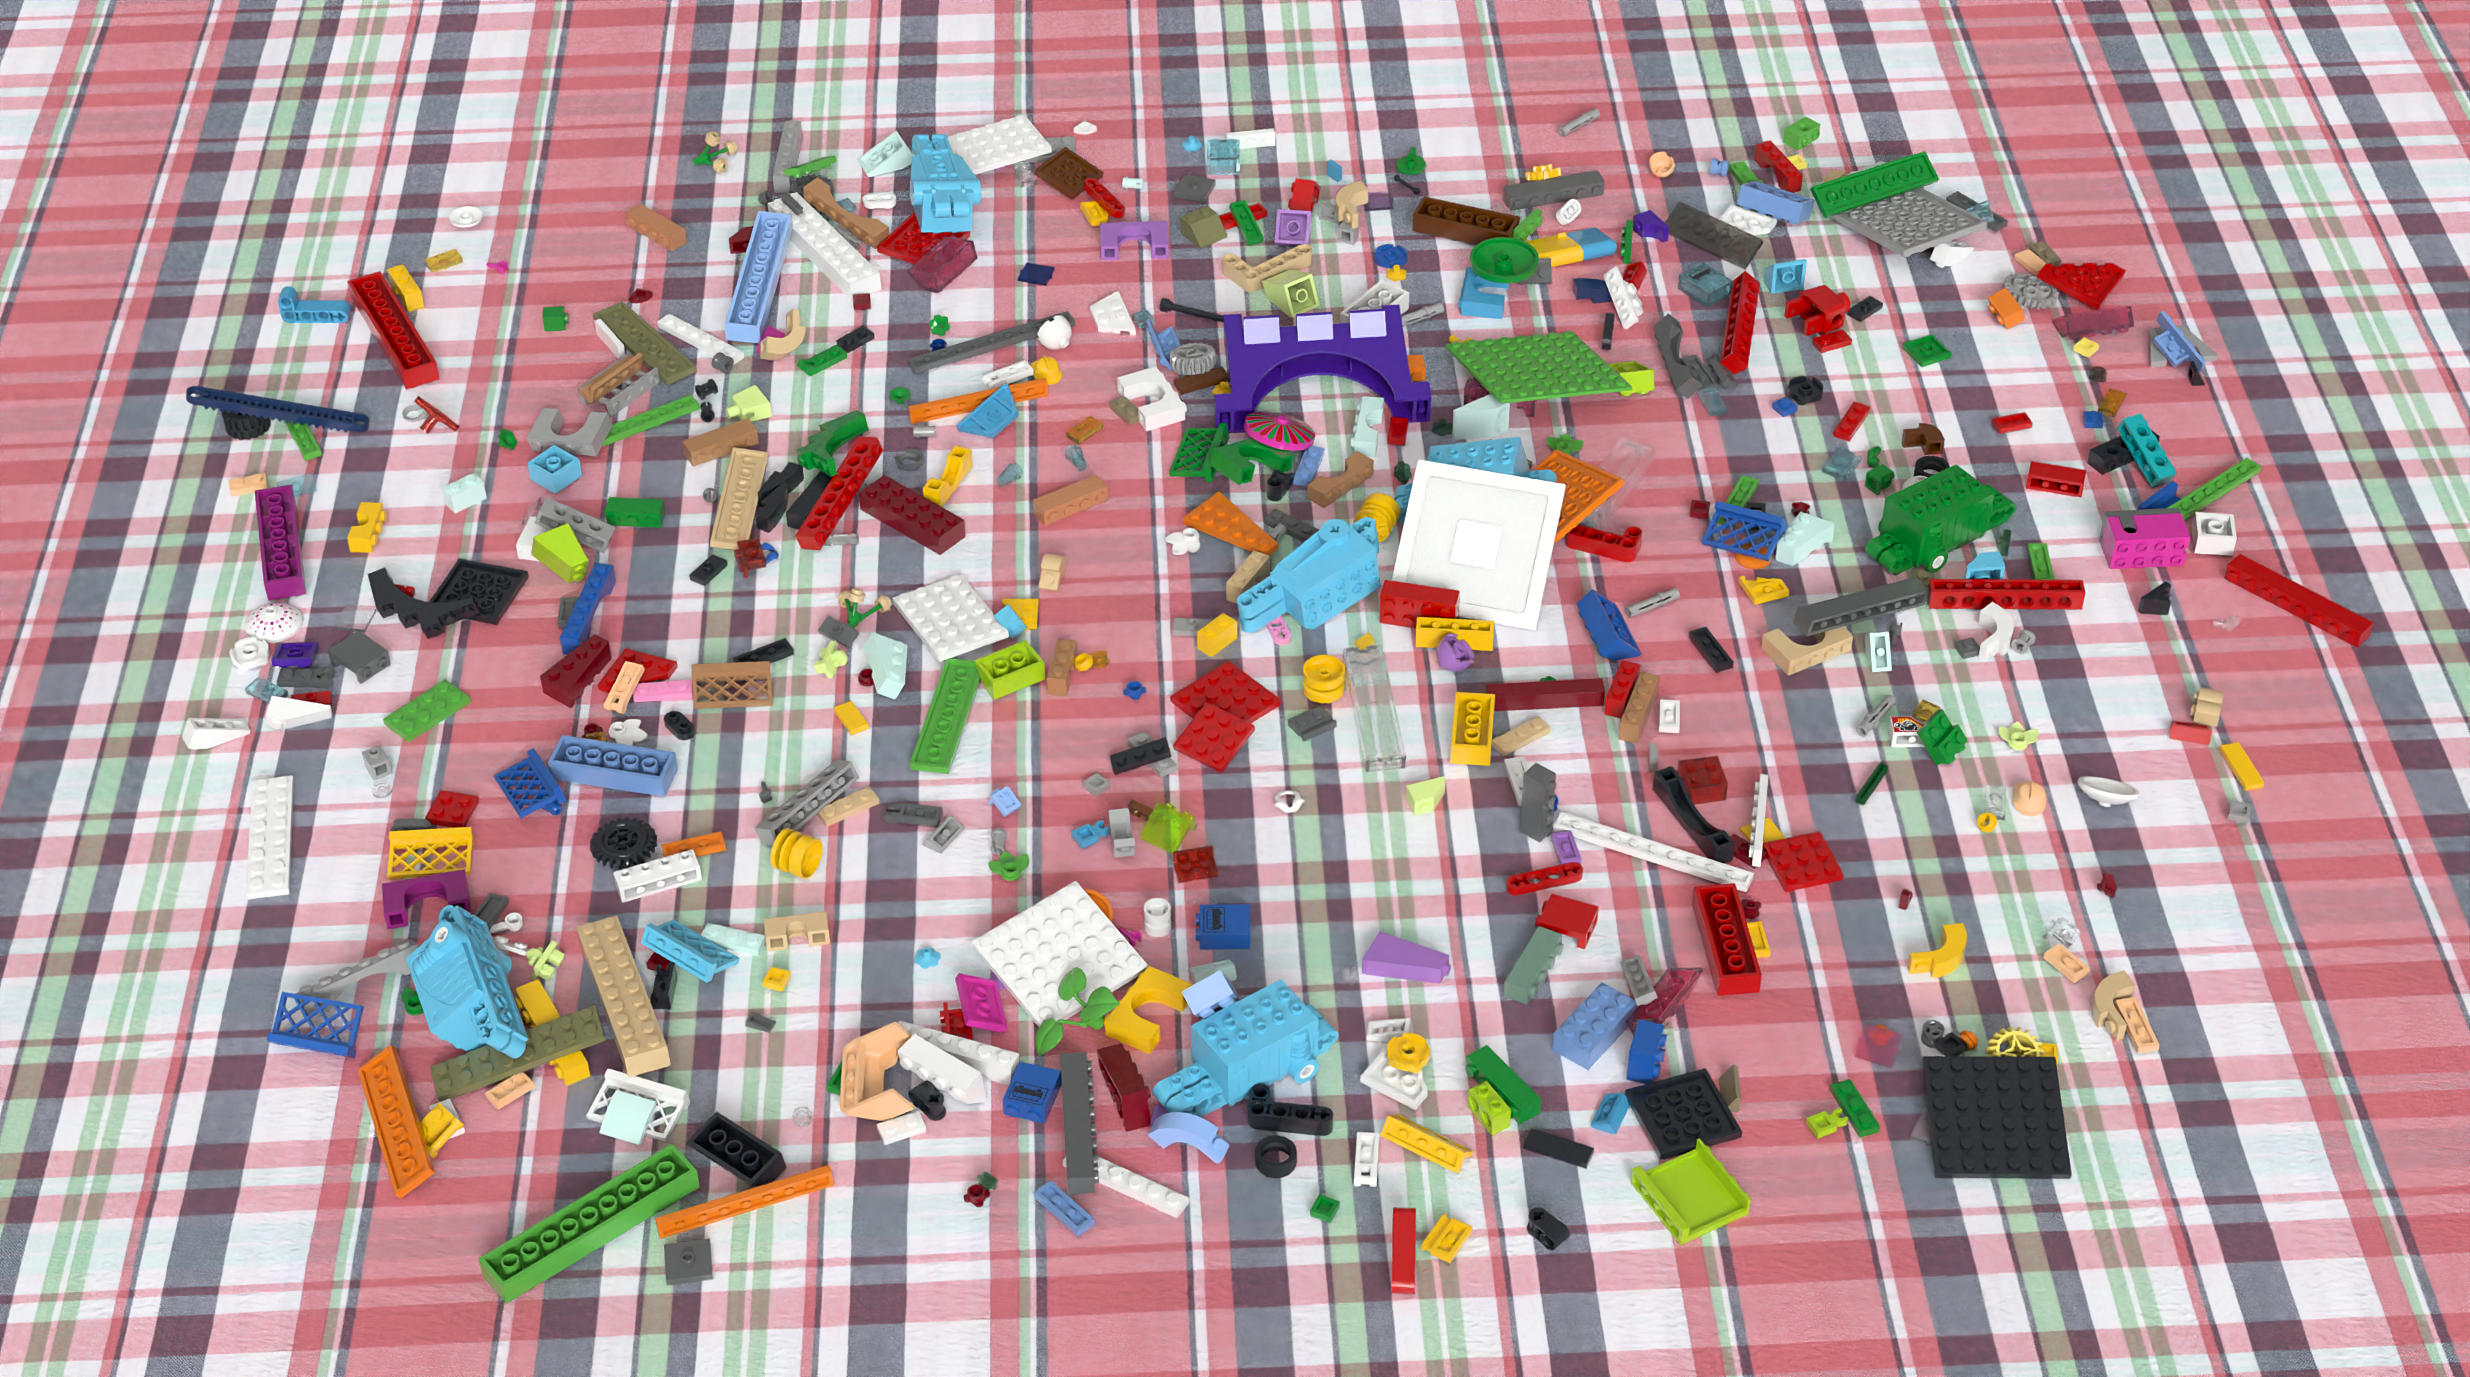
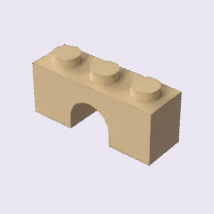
M1253 550L1226 582V600L1237 604L1239 595L1252 588L1254 582L1260 583L1270 574L1269 555Z
M827 911L764 919L767 951L788 949V941L794 936L806 937L809 941V946L830 944Z

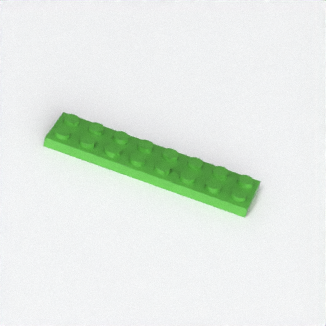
M946 659L910 761V770L949 774L981 682L975 661Z

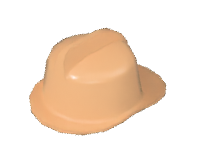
M2023 781L2016 784L2013 789L2014 807L2018 812L2027 816L2041 814L2046 806L2045 789L2039 784L2034 783V781Z

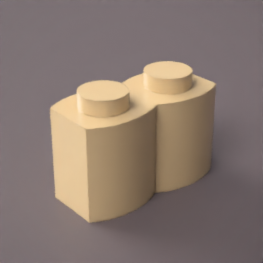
M2200 687L2199 692L2194 693L2193 703L2195 704H2192L2190 716H2194L2193 722L2217 727L2224 692Z

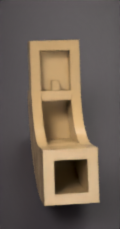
M1362 181L1344 186L1336 196L1337 220H1344L1352 229L1358 227V212L1354 207L1368 203V188Z
M792 309L786 314V334L784 338L767 336L760 342V359H782L801 344L805 336L806 327L800 326L801 317L799 316L798 309Z
M2125 970L2111 974L2100 982L2092 1005V1018L2097 1028L2105 1026L2107 1032L2111 1033L2116 1041L2124 1039L2127 1023L2114 1006L2115 1000L2132 998L2135 984Z

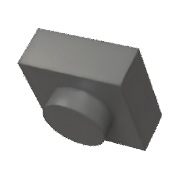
M1973 637L1955 642V648L1962 659L1979 656L1980 646Z

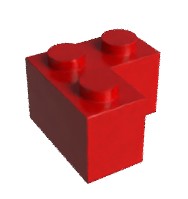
M1295 178V182L1291 186L1293 195L1292 199H1289L1288 208L1290 210L1311 211L1313 213L1314 203H1318L1321 187L1314 180Z

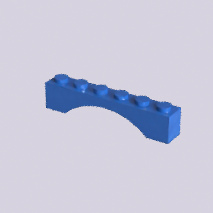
M594 564L560 636L564 655H568L588 640L595 611L603 597L611 594L615 586L616 578L613 565Z

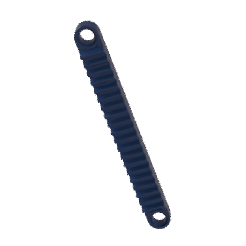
M191 386L186 390L187 402L193 405L204 406L205 409L211 407L213 411L219 409L220 412L226 410L227 413L233 411L234 414L241 412L243 416L247 413L249 417L256 415L257 418L263 416L264 419L270 417L271 420L276 418L279 422L285 420L286 423H289V421H292L293 424L299 422L300 425L306 423L309 427L314 425L315 428L321 426L323 429L329 427L330 430L336 428L337 431L342 429L345 433L348 431L365 432L369 428L368 416L361 413L200 386ZM191 394H199L200 396L193 397ZM357 421H361V422H364L365 424L359 425V424H357L356 422H357Z

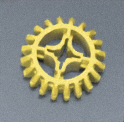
M2011 1026L2008 1027L2007 1031L2003 1028L1999 1033L1996 1032L1992 1036V1039L1987 1043L1989 1047L1986 1048L1985 1053L1988 1054L1987 1056L2043 1057L2045 1050L2039 1049L2042 1046V1042H2035L2037 1037L2036 1035L2029 1036V1030L2023 1033L2021 1027L2014 1031ZM2008 1042L2007 1050L2000 1052V1045Z

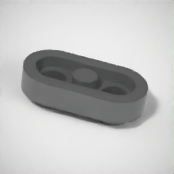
M399 818L393 821L390 830L432 829L433 827L425 819Z

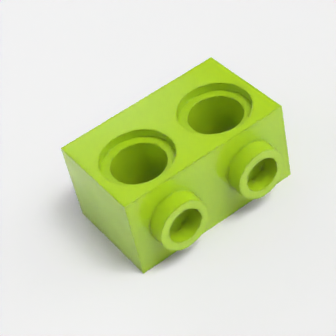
M1487 1081L1468 1089L1467 1107L1491 1136L1510 1127L1511 1109Z

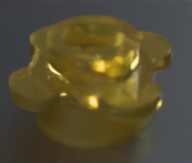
M1097 651L1089 654L1093 658L1092 666L1101 669L1110 663L1106 651Z

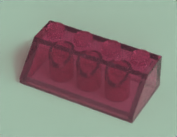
M945 237L907 272L925 291L939 293L978 259L974 242Z
M2131 306L2067 314L2052 320L2062 338L2068 337V340L2079 339L2081 335H2085V338L2096 336L2095 333H2101L2102 336L2112 334V331L2117 330L2118 333H2125L2129 331V328L2134 327Z
M1702 967L1668 968L1654 985L1658 998L1649 1004L1639 1005L1626 1021L1633 1036L1639 1019L1662 1024L1666 1027L1696 988L1703 972Z

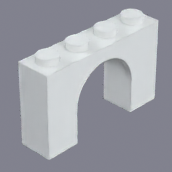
M1156 366L1117 377V392L1121 397L1125 396L1128 400L1142 396H1155L1161 399L1155 403L1138 407L1139 422L1145 431L1185 420V412H1187L1185 403L1179 399L1178 393L1174 392L1170 382L1166 381L1164 374Z

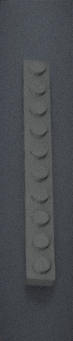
M1066 311L909 358L908 365L915 374L922 373L926 370L955 363L1026 340L1039 337L1037 333L1042 325L1048 320L1050 322L1055 320L1054 316H1064L1071 327L1075 326V320Z

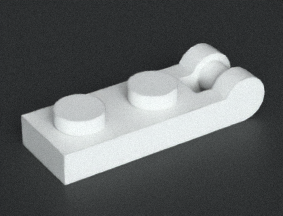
M1024 360L984 375L982 382L988 386V389L999 388L1005 383L1010 384L1034 375L1033 368Z
M1357 1132L1354 1186L1366 1184L1370 1185V1187H1377L1379 1133ZM1361 1173H1370V1176L1361 1175Z

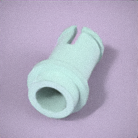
M1126 176V178H1123L1122 188L1142 189V184L1136 183H1143V178H1128Z

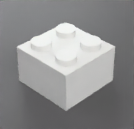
M2195 512L2192 525L2194 553L2233 556L2237 540L2234 515Z

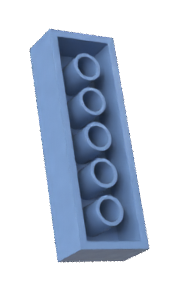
M566 735L561 736L548 761L549 771L555 780L665 797L678 771L675 752Z

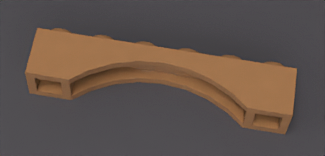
M817 177L803 187L804 200L807 203L816 207L818 211L826 214L831 220L836 221L841 227L850 231L855 237L860 238L872 248L876 249L889 236V227L878 219L857 216L837 204L830 192V186Z

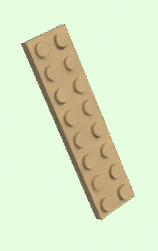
M733 447L710 540V547L737 551L748 550L759 502L758 491L763 484L769 452Z

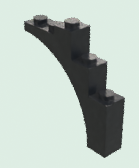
M386 568L368 574L376 609L382 618L397 613L405 629L420 623L421 629L428 639L445 633L444 626L454 624L457 621L480 613L473 597L445 603L426 602L410 597L398 589Z

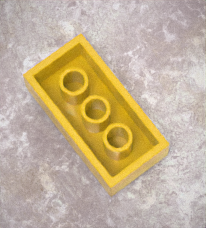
M1456 692L1450 763L1490 766L1495 694Z

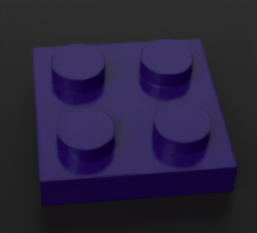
M318 642L279 643L271 659L272 666L287 668L289 666L308 667L312 665L319 650Z

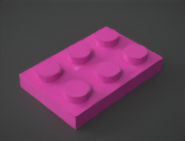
M958 973L955 981L965 1026L1004 1033L1007 1029V1023L997 981Z

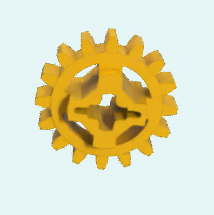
M1552 164L1532 167L1533 170L1525 172V178L1528 181L1561 176L1560 167H1552Z

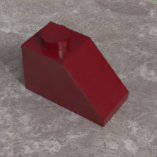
M754 226L743 227L729 238L730 254L745 253L747 251Z

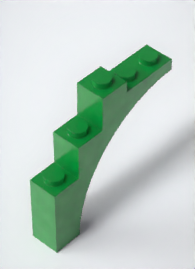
M858 410L819 425L821 432L808 437L810 444L797 449L799 465L807 470L817 468L829 476L836 475L837 470L832 457L833 454L847 441L869 431L865 414Z

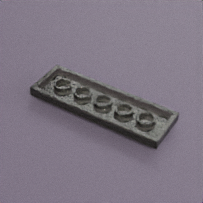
M1680 201L1665 221L1669 226L1670 235L1744 270L1764 243L1762 239Z

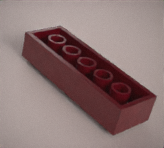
M883 475L859 492L860 510L939 555L966 537L964 519L886 475Z

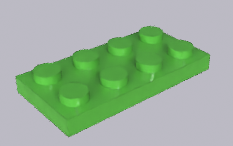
M445 679L383 718L384 725L407 742H410L471 703L470 697Z

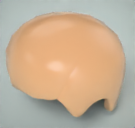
M1656 152L1649 159L1650 170L1655 176L1664 178L1673 173L1675 168L1674 160L1672 157H1668L1666 152Z

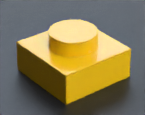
M770 967L762 981L763 987L783 992L791 978V972Z

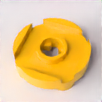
M1403 1033V1036L1398 1038L1394 1036L1387 1044L1388 1064L1399 1070L1418 1073L1430 1059V1046L1426 1044L1424 1037L1415 1033ZM1408 1050L1412 1051L1411 1054H1406L1404 1052H1407Z

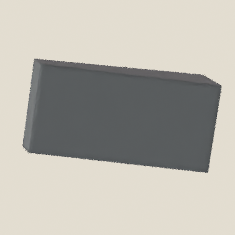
M751 1012L745 1026L770 1033L776 1021Z

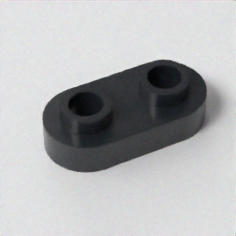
M670 711L664 716L665 727L679 740H689L694 737L695 728L693 723L681 712Z

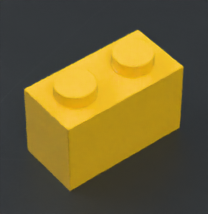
M1224 613L1216 617L1197 631V649L1212 658L1237 639V621Z

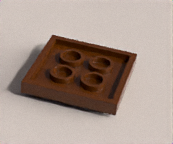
M1065 147L1036 168L1034 175L1073 200L1085 191V179L1094 178L1099 180L1103 177L1104 172Z

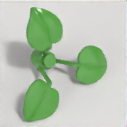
M1078 967L1072 968L1060 982L1058 994L1064 1001H1069L1074 996L1084 1007L1080 1013L1081 1022L1059 1019L1056 1022L1054 1018L1045 1020L1038 1028L1035 1037L1036 1050L1041 1057L1045 1052L1054 1048L1062 1039L1064 1028L1061 1024L1078 1025L1083 1028L1088 1025L1094 1030H1099L1104 1025V1015L1120 1004L1111 990L1105 986L1098 987L1090 994L1088 1004L1083 1002L1077 993L1085 989L1087 979L1084 971Z

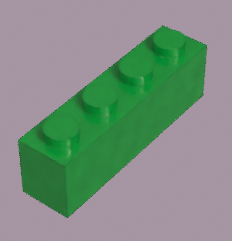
M1488 1045L1466 1056L1465 1071L1467 1075L1478 1084L1487 1081L1511 1109V1119H1514L1520 1125L1540 1114L1541 1098Z

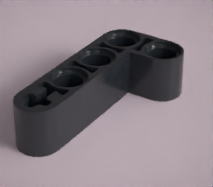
M1261 1083L1254 1085L1250 1091L1248 1125L1256 1130L1327 1136L1333 1131V1111L1325 1106L1270 1101V1088L1266 1084Z

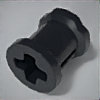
M709 379L707 383L696 385L695 391L697 396L704 400L706 396L718 393V387L713 379Z

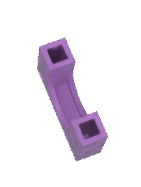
M1168 221L1100 223L1101 260H1118V248L1123 242L1128 240H1142L1149 243L1152 248V259L1169 258Z

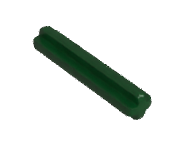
M1883 762L1878 763L1856 795V803L1864 805L1887 773V764Z

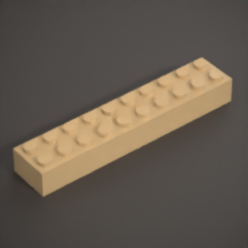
M617 915L577 926L576 929L582 953L628 1078L670 1066L671 1063L665 1039Z

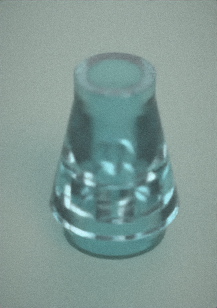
M1077 445L1069 446L1065 450L1066 459L1079 471L1085 470L1088 465L1081 447Z
M1017 463L1009 464L1001 475L996 478V482L1003 488L1005 485L1020 479L1021 475H1023V470Z

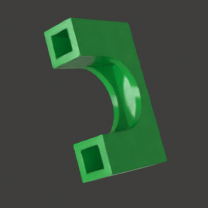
M1250 438L1214 448L1209 465L1236 484L1241 485L1251 482L1255 465L1248 460L1263 463L1273 471L1277 469L1282 473L1291 470L1294 454L1289 450L1274 448Z

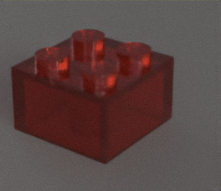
M1718 756L1678 761L1677 773L1683 779L1694 805L1726 801L1728 782Z

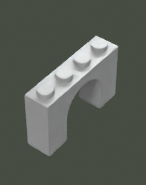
M542 408L527 436V441L532 451L544 452L555 445L570 454L597 456L612 428V423L608 413L591 412L584 426L579 431L571 435L561 436L558 433L564 420L559 409Z

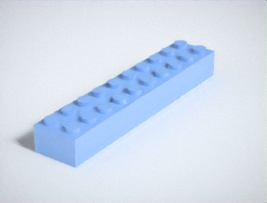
M758 211L725 322L726 340L759 343L764 333L793 230L792 214Z

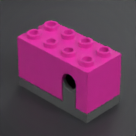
M2179 508L2105 511L2099 537L2109 569L2184 566L2186 559L2185 549L2188 548L2190 534Z

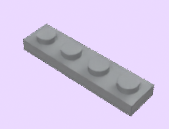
M1640 955L1620 962L1637 1006L1649 1004L1658 998Z

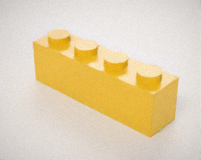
M1417 617L1416 647L1437 648L1441 639L1447 634L1452 633L1458 635L1456 639L1460 642L1462 640L1466 641L1472 650L1493 651L1494 621Z

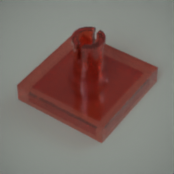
M420 396L415 399L414 402L429 414L424 423L419 427L424 432L430 434L437 422H442L455 432L460 426Z

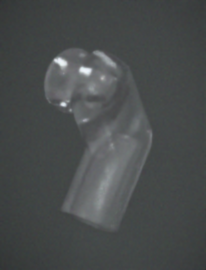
M2236 614L2229 616L2225 620L2214 618L2212 628L2231 631L2241 623V618Z

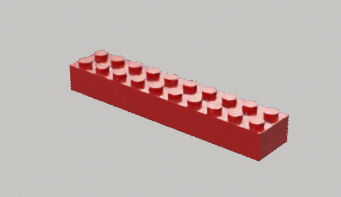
M379 271L347 281L351 299L405 389L415 388L416 386L440 379L435 359L382 273Z

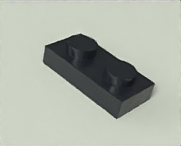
M861 326L836 340L839 347L850 353L873 340L875 336L874 332L865 326Z

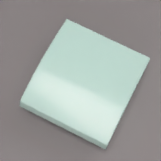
M616 1090L605 1113L599 1133L642 1145L647 1125L652 1123L657 1101Z

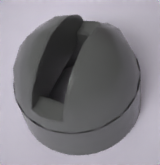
M764 191L759 194L758 201L762 205H768L773 199L770 192Z
M707 488L703 492V498L706 502H715L718 499V492L714 488ZM711 491H713V500H710Z

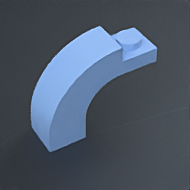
M1171 1112L1163 1114L1155 1119L1148 1133V1136L1162 1148H1166L1176 1142L1188 1143L1198 1148L1216 1164L1223 1160L1229 1144L1216 1134L1218 1127L1199 1116L1189 1113Z

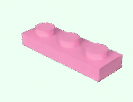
M692 680L638 683L633 692L634 703L693 698Z

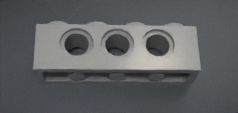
M546 497L541 506L535 524L549 530L568 523L579 543L602 553H605L616 528Z

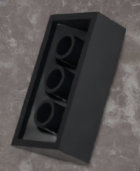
M717 1111L687 1141V1145L751 1187L773 1182L787 1168L781 1152Z

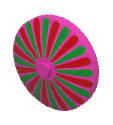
M1257 411L1248 414L1244 422V430L1249 436L1260 443L1274 448L1292 451L1305 450L1311 447L1315 440V432L1307 423L1287 414Z

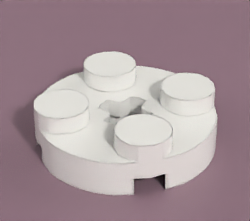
M248 637L237 641L233 650L230 649L229 654L232 663L239 670L246 671L249 668L267 664L269 662L270 650L265 640L259 641L256 637Z

